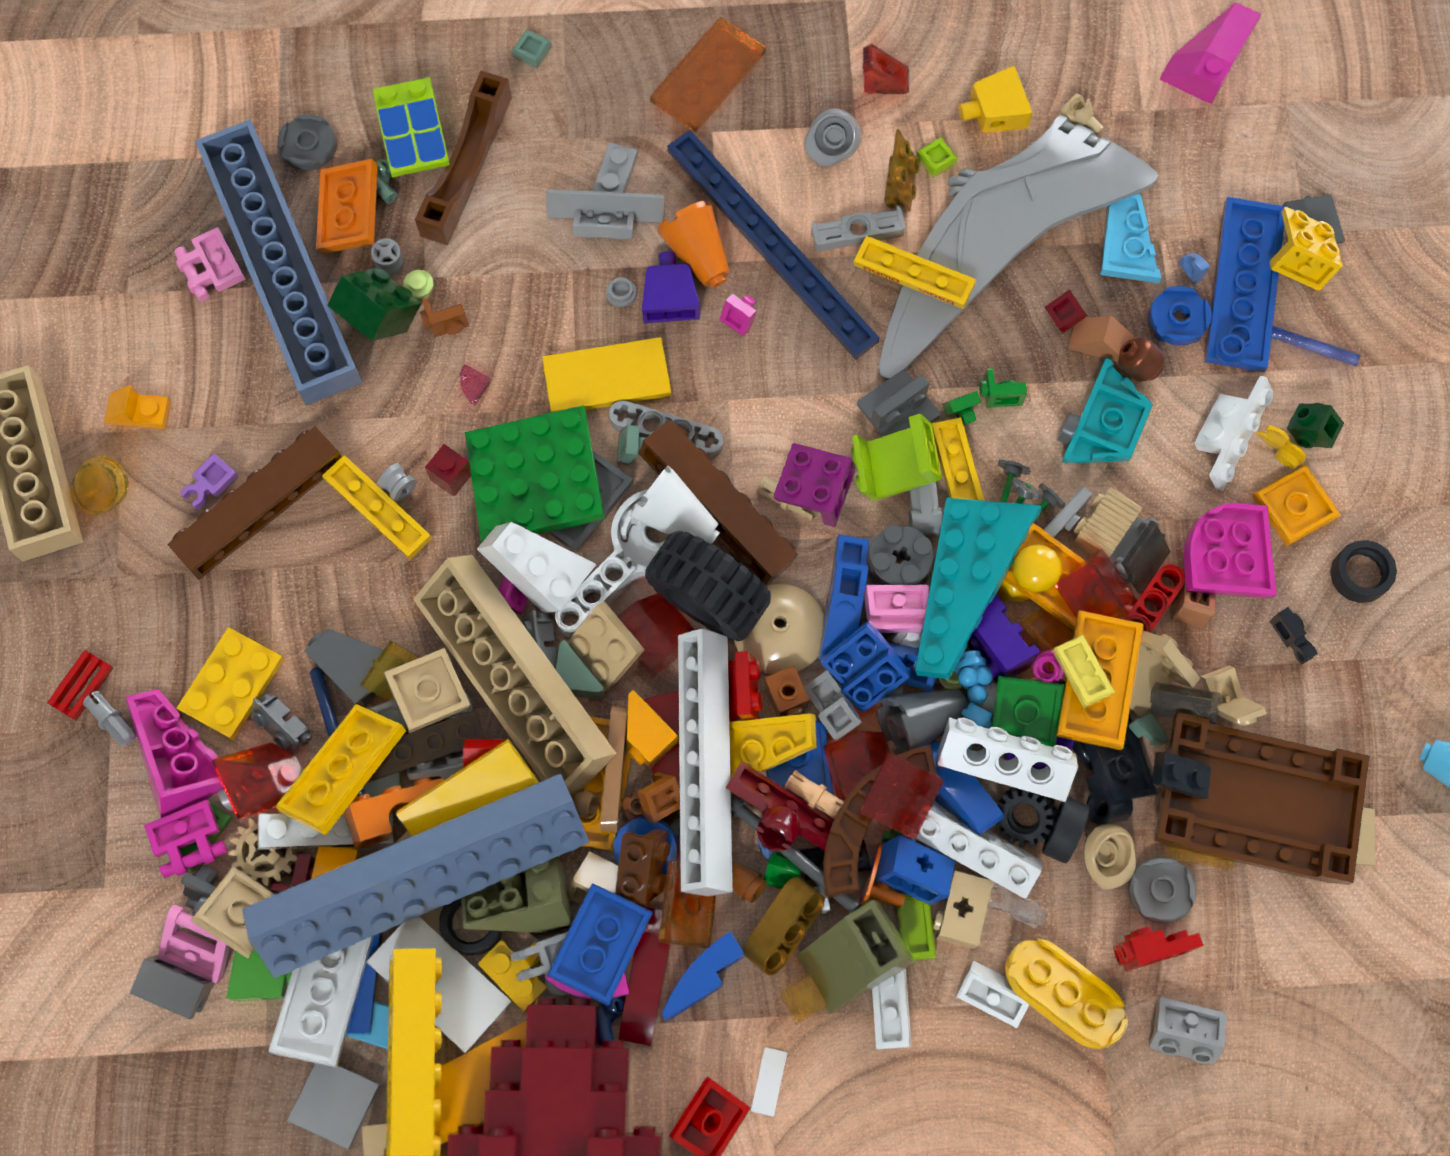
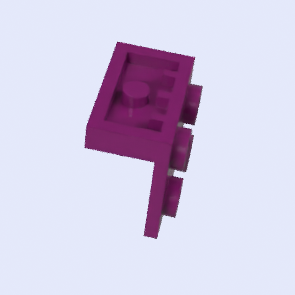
M793 443L774 492V499L821 513L824 525L836 528L855 474L852 458Z

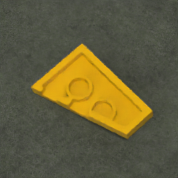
M810 713L729 722L730 779L741 761L758 772L763 773L817 748L815 715Z

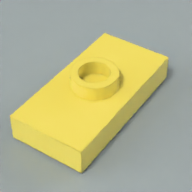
M1084 635L1053 649L1057 661L1083 708L1089 707L1115 693Z

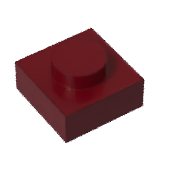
M1070 289L1045 306L1050 317L1062 333L1088 316Z

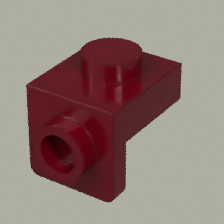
M298 853L291 886L272 884L271 891L278 894L311 880L316 858L312 855Z

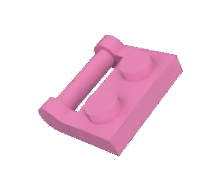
M173 905L165 920L158 959L218 984L224 977L230 947L193 923L192 919L194 916L185 913V908ZM179 925L216 940V945L179 930Z

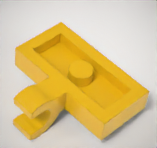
M501 940L478 965L523 1012H526L527 1005H533L536 1002V998H540L548 990V987L538 976L518 981L516 974L522 970L532 968L540 961L539 955L536 953L528 956L526 959L512 961L510 954L514 953V951Z

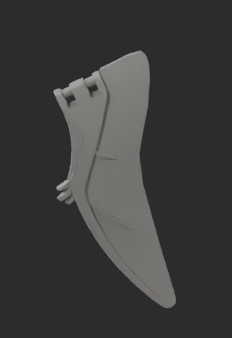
M1060 114L1054 120L1053 125L1036 142L1013 158L985 171L976 172L970 169H961L958 176L949 177L947 185L953 187L949 188L948 195L954 198L936 222L917 256L976 279V285L965 306L966 308L1018 254L1046 231L1075 217L1104 208L1150 189L1157 182V172L1140 158L1117 144H1113L1111 140L1105 137L1102 139L1094 135V131L1080 124L1074 125L1069 122V118ZM902 286L882 348L879 364L880 376L883 379H890L901 370H906L963 309Z

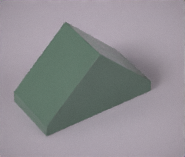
M563 640L559 643L556 671L575 697L599 700L605 697L602 685L567 642Z

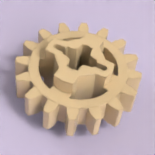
M249 818V828L244 829L239 826L237 830L241 834L240 838H231L230 842L237 846L236 850L228 852L229 856L237 858V861L231 867H235L238 870L243 869L242 873L251 877L257 883H260L262 880L266 887H271L272 879L281 884L284 883L283 874L285 872L290 875L294 874L291 865L292 863L296 864L297 857L295 853L302 851L303 848L287 849L285 858L283 857V849H269L271 853L268 856L264 855L261 849H258V836L256 835L258 833V823ZM247 844H248V845H249V855H248L247 858H246L245 852H246V847H247ZM265 867H276L268 872H258L259 870L262 871Z

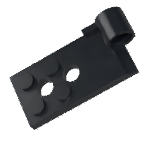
M1130 714L1128 716L1122 750L1084 742L1095 773L1086 778L1091 792L1086 805L1090 807L1089 818L1099 825L1127 820L1133 812L1132 799L1158 794L1155 785H1152L1153 778L1139 739L1128 726L1133 723Z

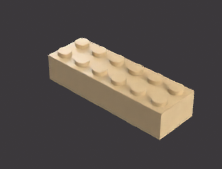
M29 365L0 373V516L9 551L22 562L83 543L42 380Z

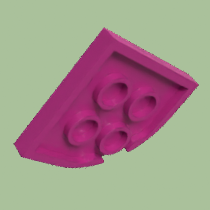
M1228 503L1213 508L1196 520L1188 532L1184 545V569L1187 592L1268 599L1277 595L1268 506Z

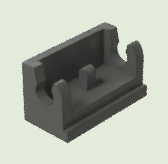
M156 955L144 958L130 994L187 1019H193L196 1012L201 1013L215 983L159 960Z

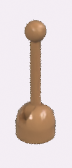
M581 791L576 793L574 797L571 796L578 815L587 819L593 818L599 806V795L590 791Z

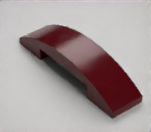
M644 907L653 913L634 951L628 981L629 994L625 997L618 1040L652 1046L677 913Z

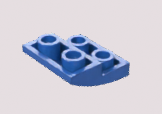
M869 621L821 659V664L842 684L841 692L862 713L910 678V673L899 656Z

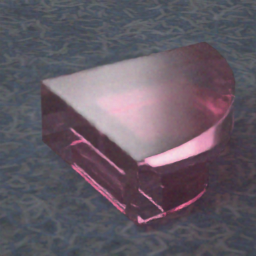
M464 364L460 372L461 389L466 399L476 406L491 380L490 377Z

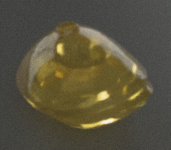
M100 455L92 456L81 463L70 485V494L73 501L84 512L98 516L116 508L122 503L128 492V477L123 467L114 459Z

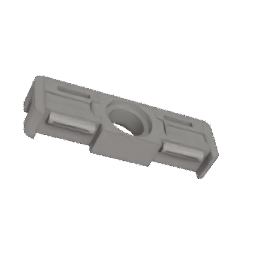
M896 206L895 210L873 213L872 215L870 211L841 216V221L836 220L818 225L813 222L811 234L812 238H814L815 250L822 252L862 244L866 236L876 240L903 236L905 221L901 208ZM855 223L863 224L866 227V232L856 235L851 232L850 226Z

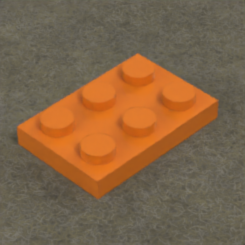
M373 159L320 170L316 250L321 254L374 244L378 164Z

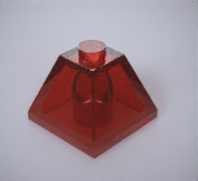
M272 742L212 760V764L237 819L275 808L303 772L296 756Z

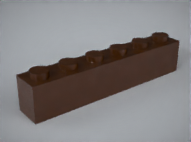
M670 419L643 440L638 454L658 475L662 473L667 465L676 472L718 522V526L715 529L720 533L717 538L762 583L767 586L791 566L798 555L793 544L787 538L781 537L773 528L772 522L752 506L748 496L739 492L731 484L728 475L722 470H718L710 462L707 453L703 449L697 448L690 441L688 434L682 427L676 426Z
M316 426L310 430L303 431L297 436L291 446L274 454L271 462L262 469L253 471L247 477L246 482L237 489L228 491L223 496L221 502L213 508L203 511L198 516L196 522L188 528L178 531L167 545L193 575L200 580L323 480L322 475L341 458L339 451Z

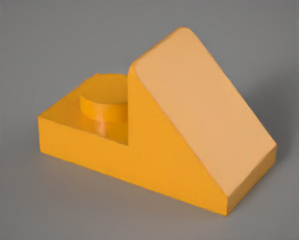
M127 385L110 393L104 422L105 424L166 430L171 400L165 396L138 394L132 386Z

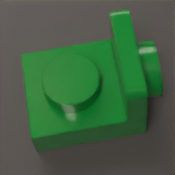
M993 368L986 369L984 379L979 380L980 397H985L986 408L1023 406L1027 395L1026 382L1017 383L1014 380H1005L995 384Z

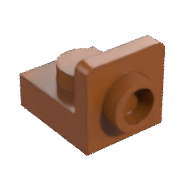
M659 772L652 775L654 783L637 792L646 821L650 823H656L680 809L679 782L675 776Z

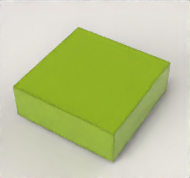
M942 137L918 150L916 155L933 178L957 164L958 161L957 156Z

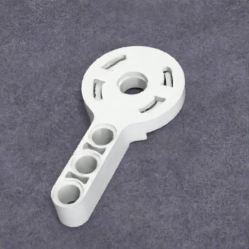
M648 489L634 494L620 506L614 516L611 528L613 553L577 588L560 611H556L555 619L558 629L565 637L570 638L598 604L606 602L610 606L634 581L639 579L646 580L645 569L665 542L657 543L649 540L646 532L650 526L630 517V514L637 504L641 502ZM632 524H634L629 532L628 542H623L624 540H627L629 528ZM611 571H620L623 574L617 581H610L606 578ZM592 592L601 595L600 600L596 603H588L584 599ZM573 614L579 617L578 622L572 626L562 623L567 615Z

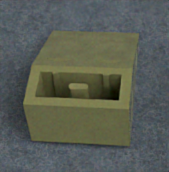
M559 856L461 898L464 929L540 933L572 925L566 872Z
M871 900L844 917L797 955L829 1014L834 1013L916 962L885 908L875 900Z

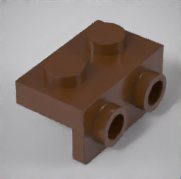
M656 828L644 836L629 832L622 835L615 889L616 895L645 905L663 892L666 884V875L663 874L664 863L667 861L670 853V843L667 842L669 831Z

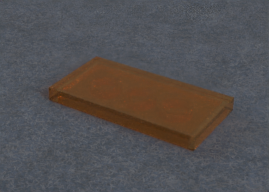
M720 16L652 93L650 102L694 132H697L765 54L766 46Z

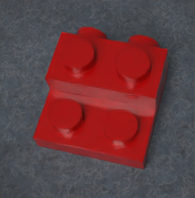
M1148 926L1125 935V941L1113 946V951L1120 966L1124 965L1127 972L1189 953L1204 945L1199 933L1188 935L1187 930H1183L1165 937L1162 929L1152 932L1151 927Z

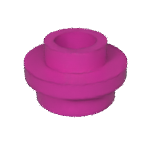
M1044 651L1034 660V674L1042 682L1056 683L1065 674L1053 651ZM1047 661L1054 665V671L1048 670L1046 666Z

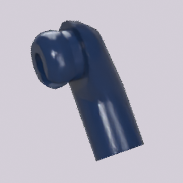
M621 997L612 998L609 1006L602 1003L598 1006V1046H601L603 1041H614L611 1024L623 1011L624 1002Z

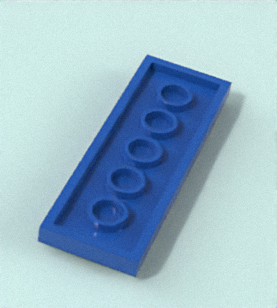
M1227 197L1225 200L1211 305L1212 318L1208 329L1204 362L1264 373L1267 370L1279 276L1278 272L1271 270L1269 261L1282 248L1284 221L1281 211L1286 206ZM1235 334L1243 339L1246 353L1240 362L1225 364L1216 357L1214 347L1220 337Z

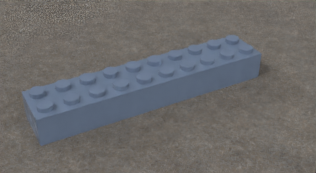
M251 119L195 140L296 388L305 405H310L363 383L334 313L327 306L329 302Z
M558 774L243 908L248 938L272 976L276 978L441 906L450 904L471 893L480 891L506 878L513 877L522 871L543 864L550 859L573 851L590 842L562 774Z

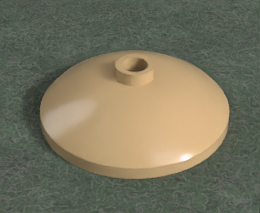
M788 584L767 585V590L771 593L770 605L749 636L742 641H734L735 647L738 652L748 651L758 660L761 673L772 675L792 666H795L797 673L808 668L819 657L824 621L823 610L809 593L798 587ZM779 619L784 620L786 626L784 628H777L774 624L775 621Z

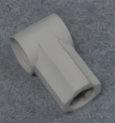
M936 482L909 490L911 505L909 510V526L919 530L925 536H940L943 512L942 508L938 506Z

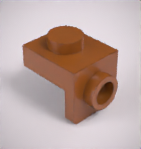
M428 298L422 300L425 310L420 311L425 329L432 328L435 337L444 334H457L463 328L469 327L462 303L432 312Z

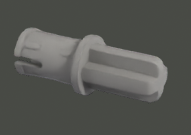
M100 691L91 693L95 698V702L88 695L84 699L83 705L99 721L98 727L106 730L120 747L131 745L136 738V734L121 718L122 712L119 709H114Z

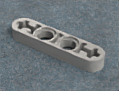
M618 401L609 409L610 424L617 431L622 432L627 425H634V420H637V414H639V437L647 438L653 433L645 430L643 427L647 419L654 418L658 420L660 427L671 419L676 426L684 427L689 431L688 437L692 443L694 441V432H698L695 446L703 449L709 458L718 456L723 450L722 433L714 427L628 401ZM623 411H627L629 418H624L623 422L618 421L616 414L621 415ZM709 437H713L715 444H712L710 448H706L704 441H708Z

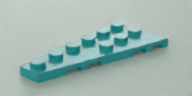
M946 498L915 669L917 676L950 678L967 647L971 634L975 627L979 626L986 607L992 602L1010 570L1013 558L1021 544H1024L1027 539L1029 529L1042 512L1041 505Z

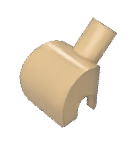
M1078 93L1060 111V114L1069 118L1070 123L1085 125L1088 129L1094 131V135L1103 128L1094 117L1095 114L1090 99L1088 98L1085 102L1083 96Z

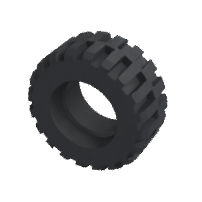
M676 531L669 534L645 569V579L665 600L697 623L699 622L711 631L727 636L732 641L739 642L746 639L771 602V593L767 590V586L755 574H752L748 568L715 545L709 544L704 539L698 536L695 537L688 532Z

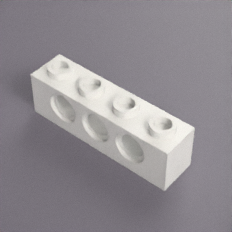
M949 717L938 749L939 766L1066 802L1078 769L1076 754L1064 746L1055 745L1050 747L1041 744L1033 737L1022 736L1019 738L1009 735L1007 731L998 727H990L988 729L977 726L974 721L967 718L953 719ZM975 743L984 746L980 751H972L968 747ZM1004 753H1013L1014 755H1016V757L1012 760H1003L1000 758V756ZM1037 762L1048 764L1044 769L1032 767Z
M928 797L908 832L912 837L1024 899L1029 895L1042 871L1043 860L988 830L978 835L940 804Z

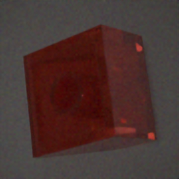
M659 593L634 602L617 616L645 649L637 660L652 678L678 658V635L695 631L680 611Z

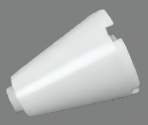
M668 465L630 514V517L667 535L676 531L688 532L695 537L698 536L704 539L709 544H712L720 533L715 529L718 526V522Z

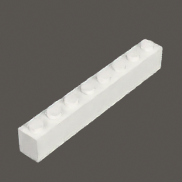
M698 629L678 635L681 892L712 896L733 892L731 791L725 788L730 781L728 637L705 629Z

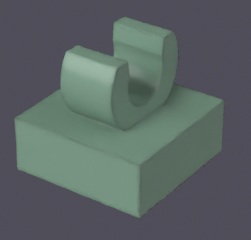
M627 425L619 434L618 464L629 465L636 457H641L638 452L645 437H639V426Z

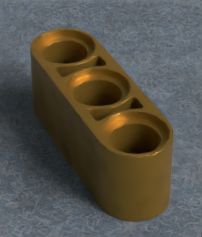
M801 877L790 879L783 886L746 941L743 948L744 956L766 975L772 976L778 973L822 911L825 903L824 896Z

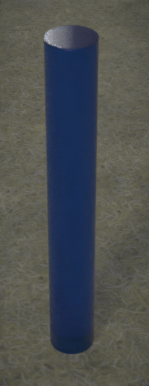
M1276 326L1272 328L1271 338L1353 366H1357L1359 362V354Z

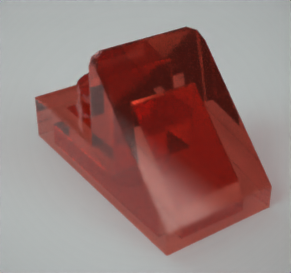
M873 44L864 47L862 63L864 92L867 94L909 93V67Z

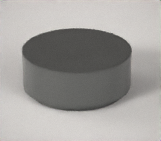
M1071 412L1068 413L1057 436V441L1069 444L1080 421L1078 415Z

